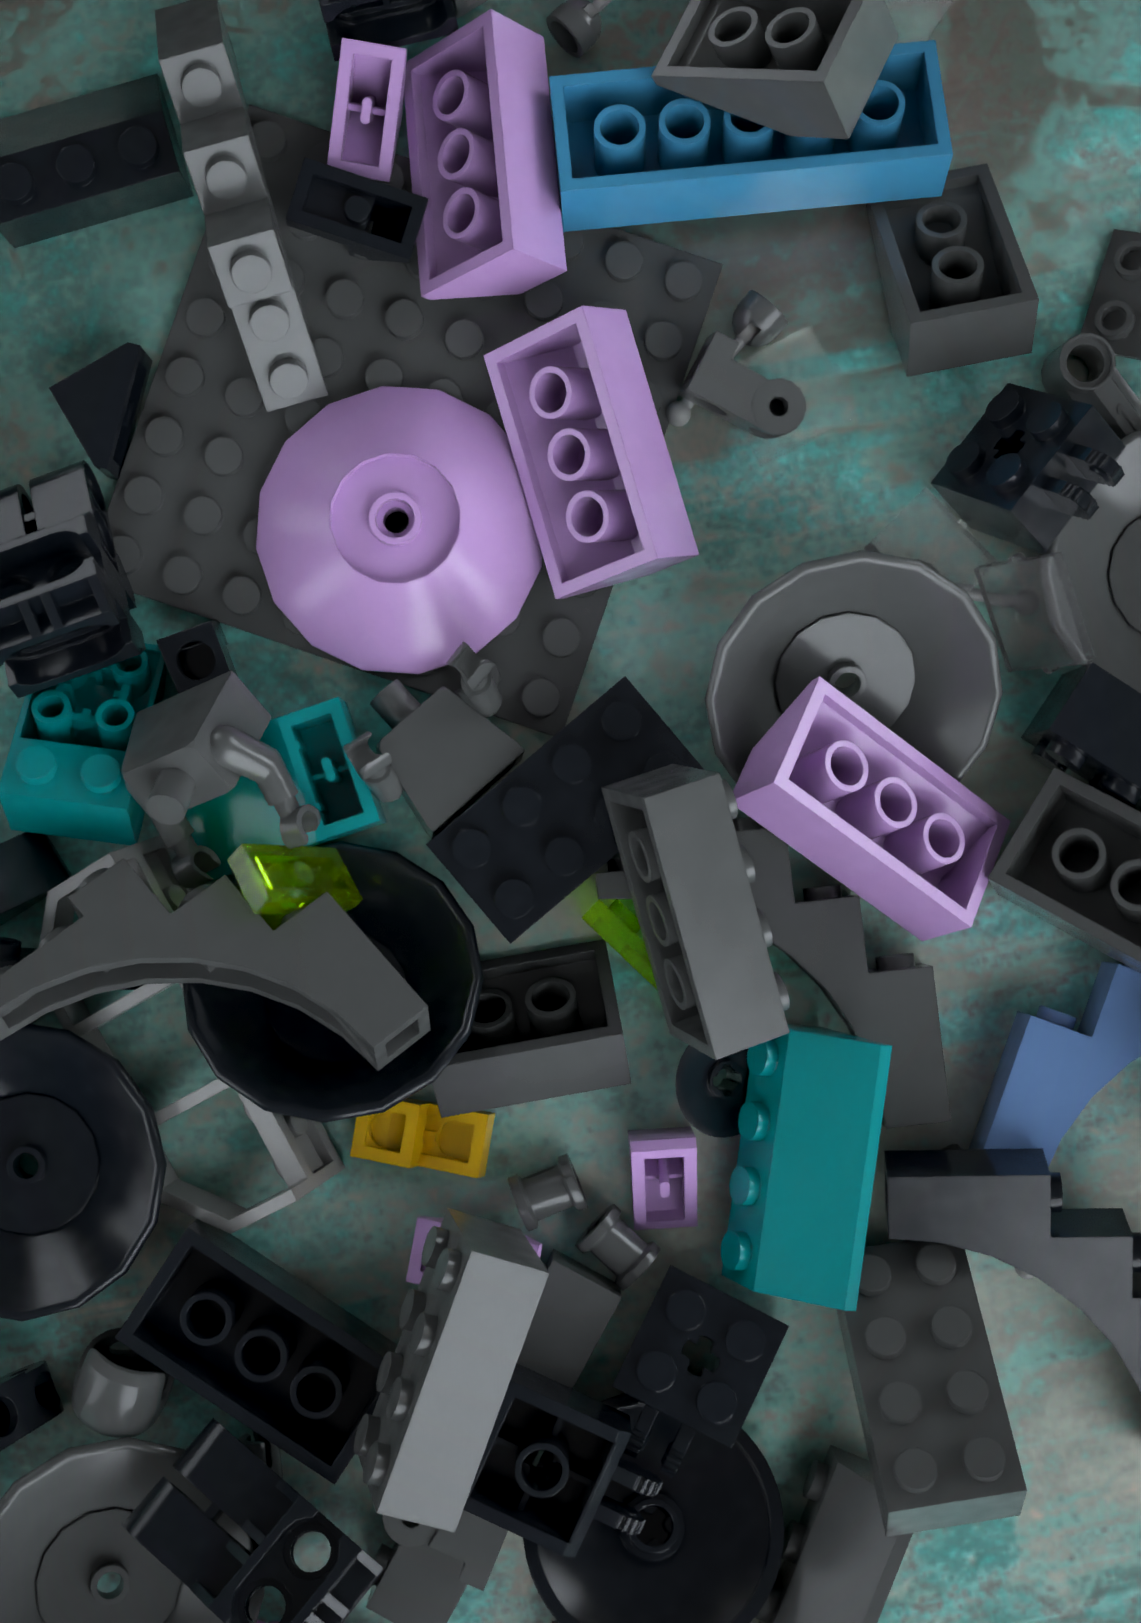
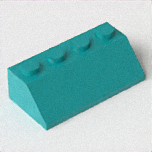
M788 1024L790 1033L748 1048L747 1064L750 1071L746 1100L741 1107L738 1118L741 1136L737 1165L731 1174L729 1184L732 1201L728 1230L721 1242V1260L723 1263L721 1275L754 1292L844 1311H856L892 1046L824 1027Z

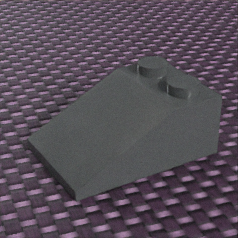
M690 0L651 76L656 85L789 136L849 139L894 47L898 34L885 0Z
M987 163L949 170L943 193L940 197L866 203L891 330L907 377L1032 353L1039 298Z

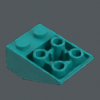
M145 643L146 649L141 655L25 696L0 780V802L11 830L122 845L138 843L145 812L126 789L121 768L137 712L163 701L167 665L158 645Z
M340 697L270 720L260 741L279 751L298 789L295 797L299 805L310 804L320 812L321 821L317 830L306 833L309 839L307 845L292 849L285 846L280 832V816L275 807L268 806L255 781L242 775L236 786L228 793L187 810L185 816L194 829L191 835L197 846H207L213 850L221 861L219 867L206 873L214 878L209 882L218 880L224 875L230 876L254 868L263 862L315 845L325 844L387 823L380 800L371 793L342 748L357 738L358 734L348 704Z

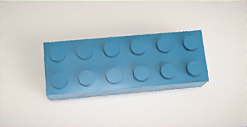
M936 40L894 44L849 139L796 137L778 132L656 85L651 76L656 66L549 76L563 232L940 197L943 193L953 157Z

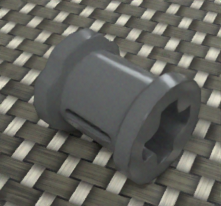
M567 1153L558 1157V1164L524 1178H521L518 1174L508 1177L512 1196L528 1231L537 1229L539 1220L573 1206L579 1211L588 1208L579 1178Z
M612 1204L590 1224L580 1236L575 1246L582 1253L590 1251L616 1276L615 1284L624 1291L649 1268L661 1248L653 1241L645 1243L619 1218L621 1210L615 1204Z

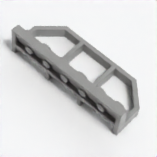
M160 835L108 853L47 892L40 942L52 930L60 926H70L73 924L75 910L68 897L78 891L82 881L96 870L110 868L123 858L170 914L178 909L182 899L195 888H184L175 879L171 863L177 854L172 847L166 848ZM176 983L142 985L92 1015L83 999L56 1009L54 1012L63 1029L74 1032L113 1056L98 1028ZM216 1079L155 1112L157 1125L229 1088V1086ZM238 1093L243 1102L246 1115L256 1126L273 1158L277 1173L284 1179L288 1188L246 1209L180 1180L165 1154L167 1167L161 1203L232 1234L298 1201L345 1168L321 1122L264 1111Z

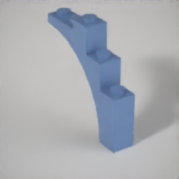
M1102 961L1077 1031L1073 1030L1077 1018L1041 1005L1036 1017L1017 1011L969 1149L1043 1148L1049 1167L1062 1137L1090 1099L1129 1063L1141 1057V973L1124 964L1120 965Z

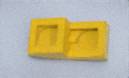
M407 1098L383 1113L356 1117L350 1156L405 1168L420 1166L473 1178H481L486 1173L495 1113L477 1111L441 1118L436 1102Z

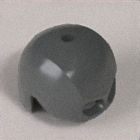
M121 1328L105 1331L94 1338L86 1347L74 1375L71 1398L73 1410L83 1424L101 1435L115 1438L135 1437L147 1431L162 1412L172 1391L175 1379L132 1349H111L110 1347L114 1343L119 1342L115 1337Z

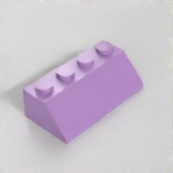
M490 9L406 62L404 100L412 193L429 198L416 240L421 297L429 300L522 294L567 271L544 37Z
M582 305L483 355L555 599H564L645 577L699 555L626 310Z
M820 676L813 679L752 748L733 790L739 810L921 941L972 927L989 881L988 876L994 868L1011 822Z

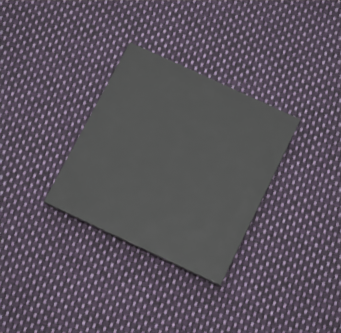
M249 104L247 110L263 172L299 298L324 375L328 395L274 411H266L232 309L228 308L212 262L205 230L107 514L116 553L120 557L134 594L360 670L312 646L276 606L256 551L260 491L285 441L326 405L380 386L441 390L489 414L506 433L483 355L582 305L626 310L661 429L665 436L669 421L666 418V409L672 402L677 401L678 393L682 387L723 264L614 227L563 232L567 271L522 294L438 300L423 298L420 291L417 243H415L410 263L372 261L357 254H354L355 257L350 256L347 245L287 226L286 216L304 158L327 164L331 132ZM395 154L390 182L375 181L412 193L410 159ZM371 221L368 233H371L373 221ZM394 512L387 517L385 527L392 533L402 532L409 524V517L405 513ZM542 556V568L517 619L476 653L484 660L488 659L495 664L490 672L502 695V703L497 713L493 716L550 736H555L566 726L613 585L564 599H555ZM449 665L422 674L363 671L392 682L398 679L404 686L430 695L443 686L453 693L462 688L460 683L461 673L454 666Z

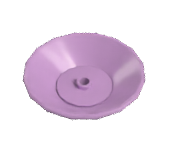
M380 386L326 405L285 441L260 491L256 551L274 603L312 646L362 671L422 674L448 665L446 662L463 641L475 653H478L517 619L542 568L543 555L507 434L489 414L438 389ZM394 512H402L409 517L407 528L399 533H392L385 527L387 517Z

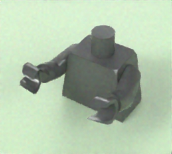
M464 641L446 662L449 666H454L461 673L460 683L462 688L453 693L443 686L420 704L407 688L396 679L382 689L370 702L372 708L392 728L376 744V754L368 745V739L372 735L369 731L342 747L354 769L371 793L383 803L394 802L402 795L431 839L437 836L522 760L525 751L515 740L488 720L489 717L497 713L502 703V695L490 672L495 664L488 659L484 660L478 656Z
M232 670L137 712L121 768L126 789L149 816L166 848L172 847L177 854L172 859V872L179 885L184 888H196L213 880L214 878L206 873L221 865L218 855L207 846H197L191 835L194 829L185 816L187 810L228 793L236 786L241 775L255 781L268 806L275 807L280 816L281 837L287 848L292 849L307 845L309 839L306 833L317 830L321 821V815L317 808L310 804L299 805L295 797L298 789L279 751L260 741L270 722L271 715Z

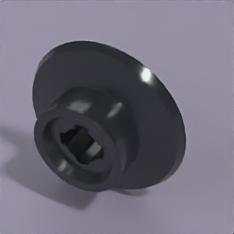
M690 1045L685 1049L676 1072V1096L683 1115L700 1132L720 1138L740 1135L738 1118L741 1107L746 1100L750 1071L747 1064L748 1049L718 1060L709 1057ZM725 1069L726 1078H723L721 1083L715 1086L713 1084L714 1077H717L720 1070Z

